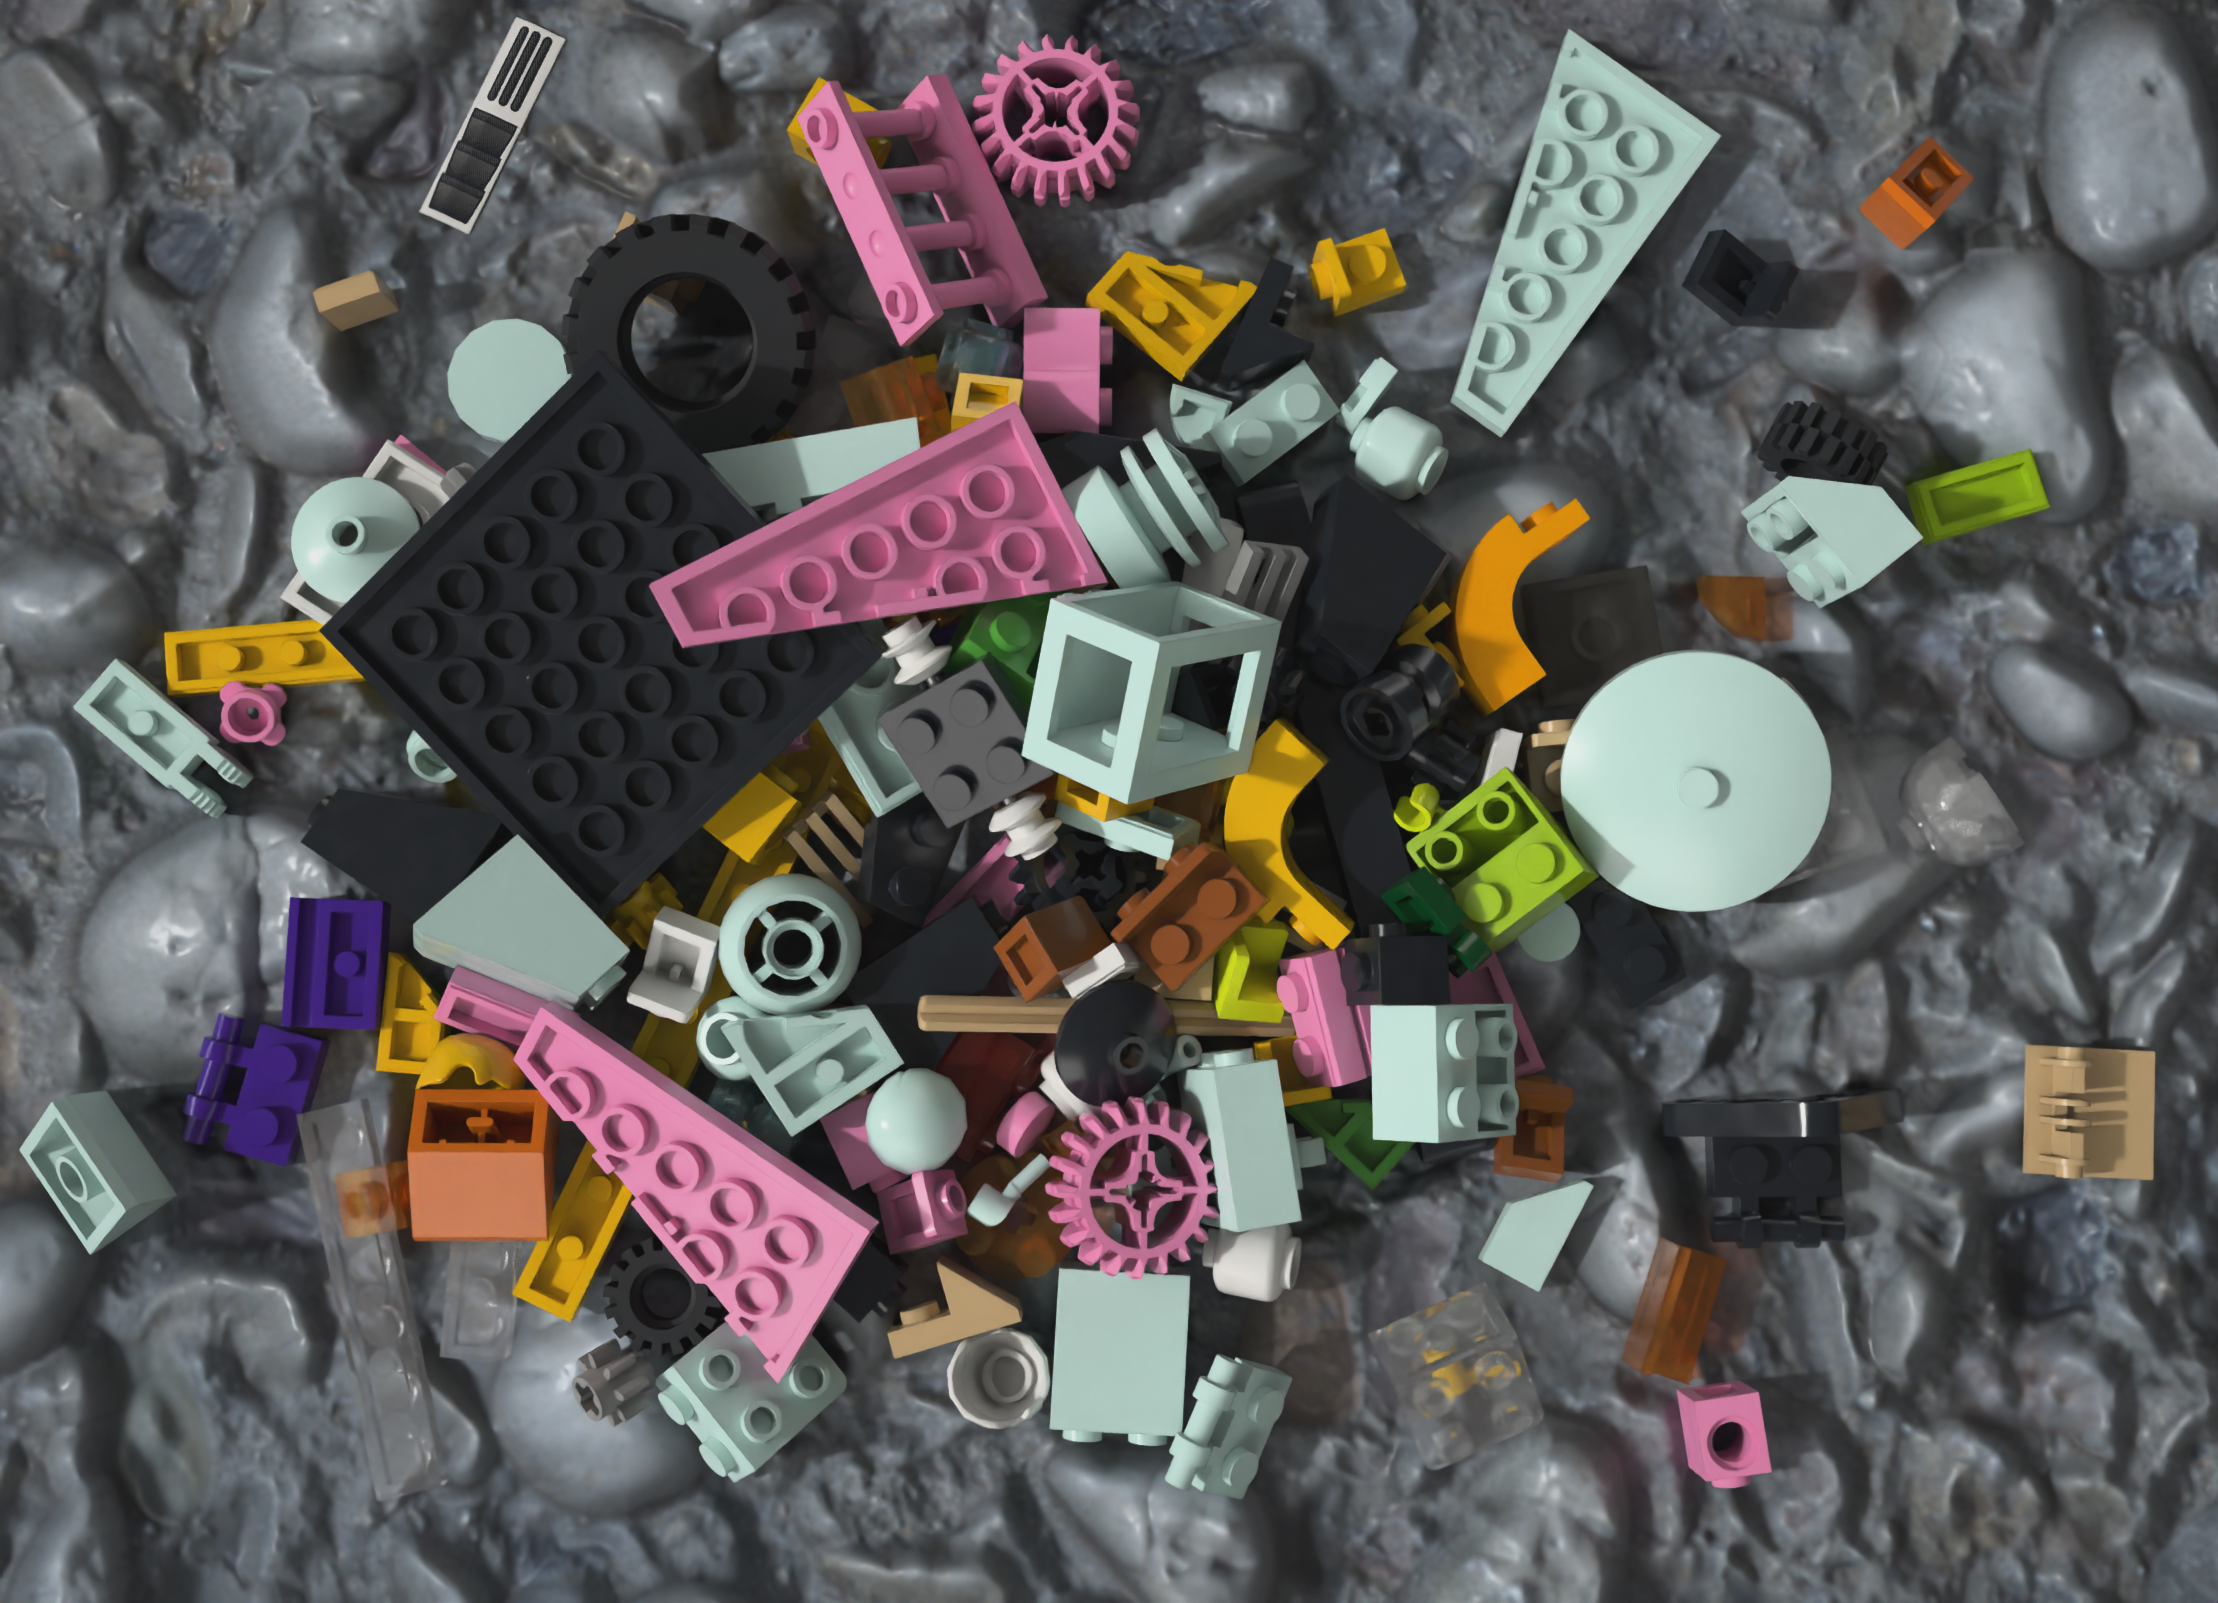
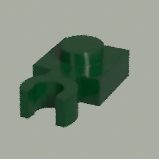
M1425 866L1398 879L1381 895V898L1403 923L1409 924V930L1414 936H1447L1449 972L1456 978L1461 977L1468 969L1471 972L1475 971L1492 955L1486 943L1477 934L1466 929L1461 923L1467 915L1455 902V895L1449 885L1438 876L1432 875Z

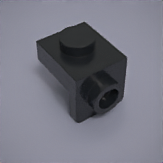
M1726 229L1708 232L1682 287L1732 326L1772 322L1787 304L1790 296L1789 290L1799 272V268L1791 261L1766 263Z

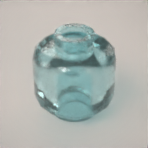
M967 317L964 327L955 326L947 331L935 373V381L942 390L952 393L949 406L953 407L959 372L1018 379L1024 359V351L1018 343L1012 341L1015 331Z

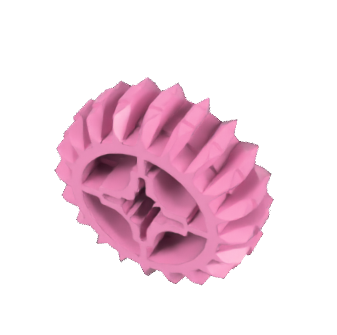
M1046 34L1042 39V50L1033 52L1031 46L1022 40L1021 44L1018 45L1019 61L1016 62L1010 57L1001 54L997 60L1000 75L985 73L982 78V89L986 95H978L974 98V113L980 118L972 123L973 134L977 140L982 141L979 147L986 162L994 163L991 172L997 184L1012 178L1011 193L1016 199L1024 195L1029 188H1033L1035 204L1040 208L1046 203L1048 193H1058V201L1065 209L1070 205L1071 191L1079 190L1082 198L1090 202L1095 196L1093 181L1111 189L1115 184L1113 168L1126 170L1131 162V154L1127 149L1138 145L1139 131L1132 125L1140 120V107L1137 103L1129 102L1134 96V86L1130 80H1118L1121 66L1116 59L1100 65L1101 49L1098 48L1097 44L1090 47L1082 55L1078 53V41L1073 35L1065 42V49H1054L1053 39ZM1061 83L1068 84V86L1053 88L1046 84ZM1021 99L1026 107V115L1030 119L1022 126L1023 135L1013 142L1005 125L1012 107ZM1098 103L1106 116L1107 126L1102 137L1093 146L1087 139V129L1083 126V123L1089 118V109ZM1056 116L1057 123L1059 117H1064L1067 119V126L1064 125L1057 128L1056 122H1054L1053 127L1045 125V117L1048 119ZM1049 155H1060L1068 160L1051 162L1041 159Z
M1130 1096L1125 1103L1124 1110H1122L1117 1102L1105 1101L1102 1103L1101 1109L1102 1122L1096 1116L1087 1112L1080 1115V1125L1086 1133L1082 1138L1068 1131L1061 1135L1064 1145L1072 1149L1068 1159L1061 1156H1052L1049 1159L1050 1166L1064 1172L1062 1181H1051L1045 1185L1047 1194L1064 1198L1063 1202L1057 1204L1049 1211L1050 1219L1056 1223L1069 1222L1063 1229L1060 1240L1069 1247L1080 1245L1078 1259L1089 1266L1100 1259L1101 1272L1109 1276H1116L1123 1267L1128 1277L1142 1279L1147 1264L1153 1272L1159 1275L1168 1273V1253L1181 1262L1191 1260L1190 1251L1185 1241L1189 1237L1201 1243L1208 1241L1207 1232L1198 1225L1203 1216L1210 1219L1220 1216L1216 1207L1207 1203L1208 1194H1215L1218 1191L1215 1183L1207 1180L1206 1174L1213 1170L1215 1165L1210 1157L1200 1154L1206 1146L1209 1137L1204 1134V1131L1199 1129L1189 1131L1192 1121L1189 1114L1177 1111L1170 1116L1169 1104L1166 1102L1154 1100L1147 1108L1142 1098ZM1148 1134L1157 1137L1168 1148L1174 1159L1178 1176L1159 1173L1155 1164V1152L1148 1150ZM1123 1139L1122 1144L1116 1145L1115 1160L1111 1167L1103 1173L1093 1174L1097 1163L1104 1153ZM1138 1177L1157 1185L1143 1186V1190L1133 1191L1131 1197L1113 1190L1126 1188L1127 1185L1137 1183ZM1090 1199H1100L1113 1204L1115 1222L1122 1225L1121 1239L1110 1238L1101 1229L1093 1215ZM1174 1201L1167 1217L1154 1229L1155 1215L1160 1207L1167 1202Z

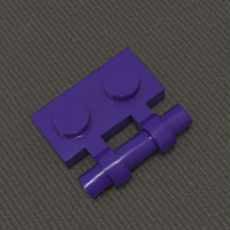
M219 1013L212 1036H205L199 1056L205 1058L196 1091L189 1092L186 1097L182 1112L188 1115L182 1139L191 1143L206 1145L209 1143L215 1121L231 1125L223 1150L282 1166L294 1165L331 1040L272 1024H260L255 1044L251 1046L239 1042L245 1019L231 1014ZM232 1064L247 1068L238 1102L222 1098Z

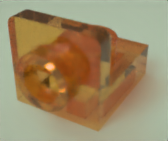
M408 1159L347 1171L336 1175L335 1183L345 1237L355 1238L412 1226Z

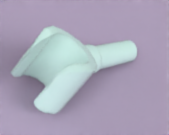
M1040 1153L1008 1183L1003 1193L985 1182L968 1207V1215L987 1227L998 1225L1006 1218L1015 1201L1021 1197V1193L1050 1167L1049 1161Z

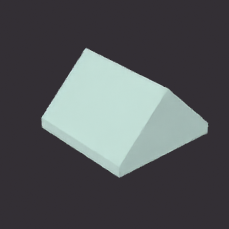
M107 1091L64 1095L52 1101L19 1149L90 1255L104 1248L177 1196Z

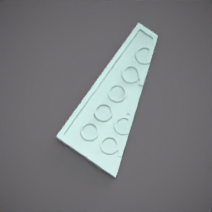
M1568 29L1563 39L1450 401L1500 438L1513 423L1721 137L1716 131L1570 29Z

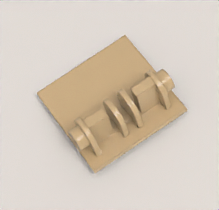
M2025 1044L2023 1173L2055 1175V1177L2073 1179L2100 1177L2153 1180L2155 1052Z

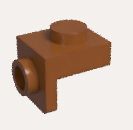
M1542 1075L1519 1077L1515 1079V1089L1519 1098L1516 1135L1494 1137L1493 1174L1557 1183L1564 1175L1565 1112L1575 1102V1089L1569 1086L1555 1085L1553 1079Z

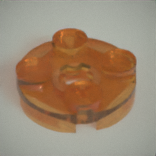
M1030 1149L1019 1158H1015L1006 1150L990 1154L973 1166L960 1183L966 1196L967 1209L985 1182L1003 1193L1008 1183L1040 1153L1048 1161L1051 1157L1033 1149ZM1050 1166L1021 1193V1196L1029 1199L1027 1210L1036 1215L1032 1225L1021 1224L1018 1231H1012L1005 1227L1007 1224V1218H1005L998 1225L987 1227L968 1215L966 1211L965 1220L968 1234L956 1237L957 1245L967 1254L973 1264L995 1277L1008 1280H1022L1030 1277L1044 1276L1052 1267L1062 1261L1072 1249V1247L1063 1244L1060 1240V1235L1069 1222L1056 1223L1049 1216V1211L1057 1204L1063 1202L1064 1198L1047 1194L1045 1185L1051 1181H1062L1064 1172Z

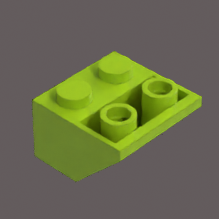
M1506 766L1434 821L1426 830L1420 832L1404 845L1419 868L1425 866L1432 875H1436L1444 880L1452 889L1456 899L1455 902L1467 915L1461 922L1464 927L1477 934L1486 943L1491 952L1497 953L1600 876L1584 857L1563 826Z

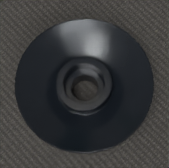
M1121 979L1105 982L1084 993L1066 1012L1055 1039L1054 1060L1056 1070L1065 1087L1081 1101L1097 1107H1102V1103L1108 1100L1117 1102L1119 1106L1125 1105L1128 1097L1135 1096L1141 1098L1160 1081L1168 1069L1176 1046V1023L1169 1004L1154 989L1144 983L1133 980ZM1132 1043L1128 1053L1120 1059L1122 1049Z

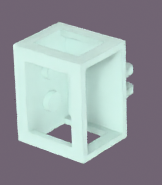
M1178 581L1105 591V589H1093L1080 595L1079 593L1073 594L1071 592L1050 599L1021 756L1127 805L1244 774L1249 771L1282 621ZM1190 618L1213 627L1188 632ZM1244 654L1226 736L1171 713L1180 666Z

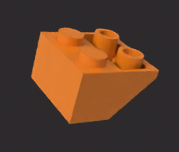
M416 1089L407 1151L412 1237L415 1241H549L561 1118L538 1090Z

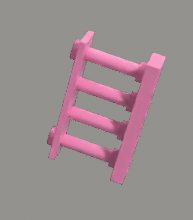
M947 74L927 75L897 109L852 112L839 81H828L798 115L797 119L804 132L805 139L811 147L900 347L911 345L944 314L943 309L983 303L995 331L1014 328L1024 319V307L1037 308L1048 298ZM907 135L920 166L879 170L865 138ZM932 191L946 222L905 227L891 195ZM958 247L972 279L930 284L916 252Z

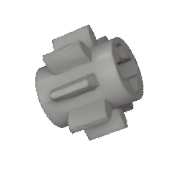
M614 1338L578 1358L577 1362L584 1372L573 1379L572 1389L578 1405L591 1420L600 1421L608 1416L611 1425L615 1427L623 1421L630 1420L651 1406L648 1397L644 1393L655 1386L656 1376L649 1358L642 1350L637 1352L630 1348V1345L621 1349L617 1339Z

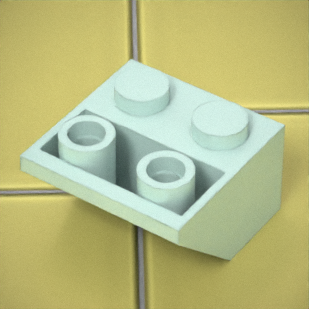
M1788 476L1741 511L1748 521L1747 530L1755 543L1767 552H1774L1788 569L1787 579L1793 589L1805 600L1814 601L1819 608L1864 586L1923 539V536L1884 489L1879 486Z
M1513 1003L1370 1005L1374 1140L1444 1143L1516 1135L1519 1098L1515 1089L1514 1051L1517 1045V1030L1513 1022Z

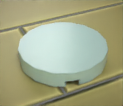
M518 318L494 320L473 330L456 348L447 372L449 398L460 419L486 440L505 444L574 373L567 374L563 357L567 353L565 347L541 325Z

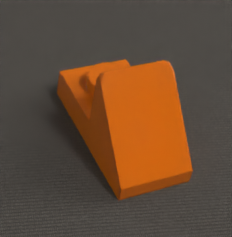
M1929 136L1859 207V210L1897 247L1905 249L1943 214L1975 178Z

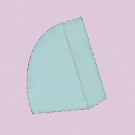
M1382 357L1379 360L1375 359L1360 378V385L1340 407V412L1335 416L1337 418L1335 422L1353 435L1360 422L1368 416L1390 388L1398 370Z
M1173 384L1169 409L1171 423L1176 436L1184 447L1211 451L1201 436L1229 415L1232 402Z

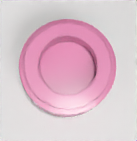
M1036 1091L1023 1095L1002 1120L996 1134L997 1144L1015 1158L1023 1156L1034 1146L1048 1127L1055 1112V1105Z

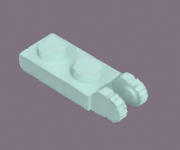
M115 658L73 706L78 713L166 788L178 790L200 810L212 817L219 818L226 810L227 804L224 803L215 791L191 776L204 760L216 769L225 780L242 788H245L254 777L236 758L217 746L220 741L125 661Z

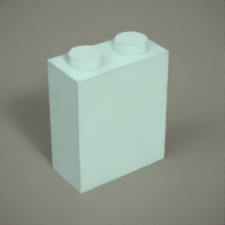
M1253 1048L1240 1050L1224 1049L1199 1054L1201 1061L1196 1066L1176 1073L1182 1112L1189 1114L1192 1118L1189 1131L1199 1129L1204 1131V1134L1209 1137L1206 1146L1200 1154L1210 1157L1215 1165L1213 1170L1206 1174L1207 1180L1214 1182L1218 1191L1215 1194H1208L1207 1203L1215 1206L1220 1216L1215 1219L1203 1216L1200 1223L1234 1232H1244L1302 1221L1277 1059H1254Z
M1060 1260L1050 1429L1063 1430L1064 1439L1077 1442L1102 1440V1432L1128 1434V1441L1130 1443L1145 1446L1167 1444V1436H1175L1177 1432H1182L1190 1295V1273L1188 1267L1168 1266V1273L1159 1275L1146 1265L1142 1279H1132L1126 1275L1123 1267L1116 1276L1112 1277L1101 1272L1100 1262H1095L1089 1266L1082 1261Z

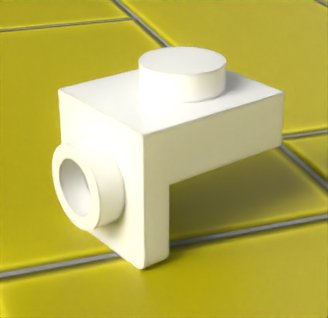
M664 905L654 919L643 969L629 988L627 1002L646 1009L657 1016L669 1018L680 1023H687L710 989L718 959L719 931L721 927Z

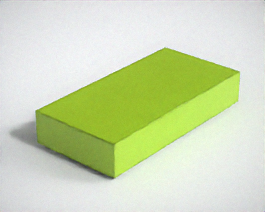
M2031 448L1913 482L1904 488L1918 531L1923 536V539H1921L1923 546L2036 514L2050 508Z

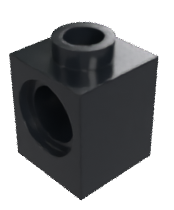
M873 1232L833 1300L858 1323L871 1310L881 1318L907 1290V1287L899 1279L906 1272L909 1265L898 1254L890 1255L888 1245Z

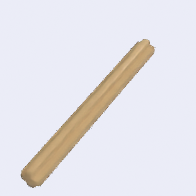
M924 995L920 997L918 1004V1025L923 1031L1057 1033L1062 1019L1077 998L1040 997L1026 1003L1023 997ZM1166 1000L1175 1018L1177 1035L1290 1037L1296 1035L1292 1015L1286 1010L1284 1011L1281 1023L1218 1019L1214 1001Z

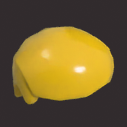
M462 1033L451 1035L436 1045L428 1057L415 1090H523L527 1079L524 1072L513 1060L516 1053L503 1042L487 1036Z

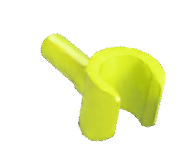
M1423 783L1414 787L1411 797H1400L1394 812V818L1399 826L1405 830L1422 832L1431 823L1445 814L1447 810L1438 805L1440 801L1438 790L1429 783Z

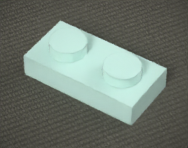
M1303 360L1201 437L1211 451L1220 453L1223 468L1236 486L1239 487L1339 413L1340 410L1305 360Z

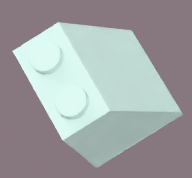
M518 834L413 924L414 948L423 957L454 969L459 965L549 1002L555 1000L572 1011H576L583 1003L593 1011L621 985L620 981L627 974L621 966L630 949Z

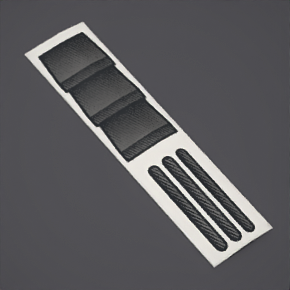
M518 17L515 18L419 212L470 234L566 39Z

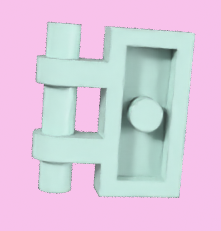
M1217 1354L1208 1376H1200L1195 1387L1193 1396L1198 1400L1185 1431L1176 1433L1169 1449L1170 1454L1174 1457L1165 1476V1481L1187 1491L1193 1485L1202 1492L1243 1499L1248 1485L1257 1473L1259 1458L1272 1427L1281 1415L1284 1398L1293 1378L1275 1367L1235 1357L1233 1360L1227 1356Z

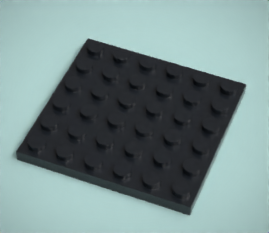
M599 350L319 630L514 836L518 834L601 920L608 917L881 659L884 651L858 622L682 648L649 585L767 524L606 351Z

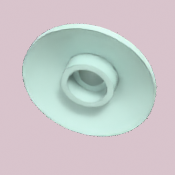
M364 477L344 478L331 482L317 490L301 507L292 529V555L299 573L310 587L333 601L346 604L421 527L410 503L389 485ZM348 526H356L358 530L356 541L350 546H342L339 540L341 532Z

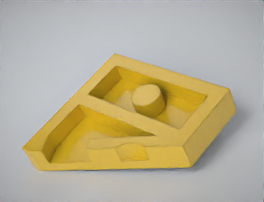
M1126 251L1088 293L1085 305L1088 308H1100V317L1182 382L1246 310L1257 286L1252 282L1240 280L1239 285L1234 286L1202 278L1204 270L1181 264L1167 266L1160 263L1156 258Z

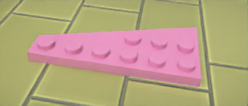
M1014 401L652 582L649 587L682 648L1091 587L1108 583L1017 402Z
M552 1000L541 1006L513 1060L563 1121H573L597 1150L592 1155L595 1161L607 1175L612 1171L617 1174L636 1198L631 1202V1205L695 1283L706 1284L729 1312L724 1319L739 1337L745 1333L749 1336L768 1360L763 1367L779 1384L790 1371L879 1221L557 1001Z

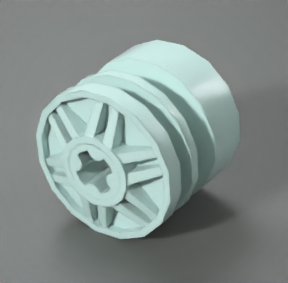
M1157 428L1142 436L1147 448L1156 461L1148 469H1145L1129 446L1120 451L1123 465L1130 479L1128 482L1119 487L1106 471L1100 466H1096L1062 488V493L1078 524L1121 589L1171 582L1168 567L1162 556V553L1171 547L1191 567L1195 568L1201 564V559L1188 537L1198 530L1215 554L1229 546V542L1222 530L1219 508L1186 455L1168 443Z

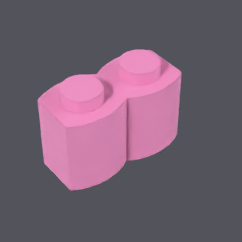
M1024 307L1023 416L1036 442L1042 443L1074 431L1099 434V426L1112 427V388H1100V364L1112 365L1113 326H1100V308Z

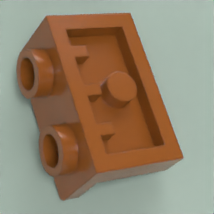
M1190 842L1178 850L1163 868L1168 876L1151 893L1147 888H1143L1126 901L1117 912L1122 922L1110 933L1119 944L1128 943L1171 991H1178L1271 901L1218 843L1202 842L1197 847L1193 842Z

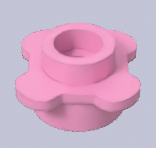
M231 681L221 689L220 698L225 704L221 712L222 723L220 725V733L224 739L231 743H239L241 741L257 742L261 740L264 744L273 746L285 738L287 730L281 723V706L286 703L287 695L281 686L269 683L263 688L246 687L240 681ZM249 708H256L259 711L257 719L249 717Z

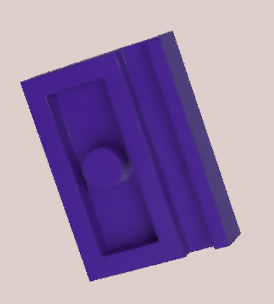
M290 897L281 1026L380 1030L388 963L390 903L372 900Z

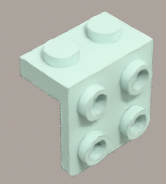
M727 1321L656 1378L655 1385L661 1391L658 1394L661 1406L676 1423L680 1425L687 1423L702 1442L699 1446L700 1453L715 1473L722 1477L728 1475L735 1483L755 1472L844 1392L847 1386L845 1375L812 1334L790 1371L779 1384L763 1367L768 1360L746 1333L739 1337Z

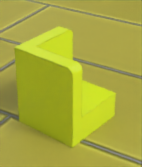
M1251 919L1214 955L1212 996L1218 1019L1281 1023L1285 1009L1277 993V981L1279 978L1277 968L1279 965L1278 960L1281 959L1289 935L1284 922L1269 921L1266 924L1263 920Z

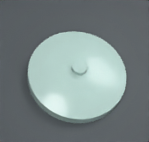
M1681 650L1656 655L1631 665L1607 681L1589 699L1576 718L1566 740L1561 762L1560 791L1564 814L1575 843L1592 867L1609 883L1627 895L1653 906L1686 912L1711 911L1739 905L1760 896L1783 881L1798 867L1811 850L1825 822L1831 795V765L1825 738L1818 722L1800 696L1783 680L1764 667L1736 655L1710 650Z

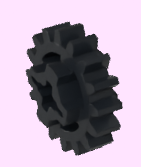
M1054 811L1049 818L1055 817L1056 811ZM1064 823L1054 831L1058 838L1057 842L1042 854L1030 860H1024L1021 854L1013 856L1018 863L1009 873V880L1024 885L1014 898L1016 905L1031 904L1035 910L1034 912L1075 896H1081L1088 904L1109 940L1112 938L1110 934L1112 930L1122 922L1121 918L1117 915L1119 909L1150 882V875L1135 871L1136 865L1145 857L1142 851L1124 852L1113 849L1105 844V838ZM1084 871L1090 873L1085 880L1081 878L1074 885L1070 884L1071 879L1075 875L1079 877Z

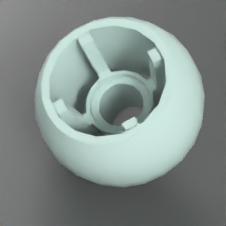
M779 874L764 878L746 888L732 902L723 917L719 931L718 956L723 974L731 988L746 1003L763 1012L774 1015L817 1011L835 1001L845 991L857 972L862 954V935L859 923L848 901L834 887L818 878L802 874ZM786 900L805 901L818 907L813 912L810 921L798 916H784L775 919L766 908ZM758 917L766 927L761 937V951L764 961L756 962L749 968L744 957L745 936L753 920ZM831 924L834 933L833 954L825 970L822 972L818 967L823 959L824 944L819 932ZM790 929L806 933L810 940V951L807 957L794 965L779 962L773 953V946L777 937ZM772 973L784 979L798 980L810 976L812 979L811 982L794 988L775 987L764 980Z

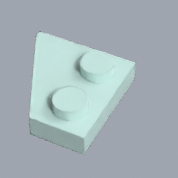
M867 1005L735 1020L721 1026L722 1032L791 1137L904 1064Z

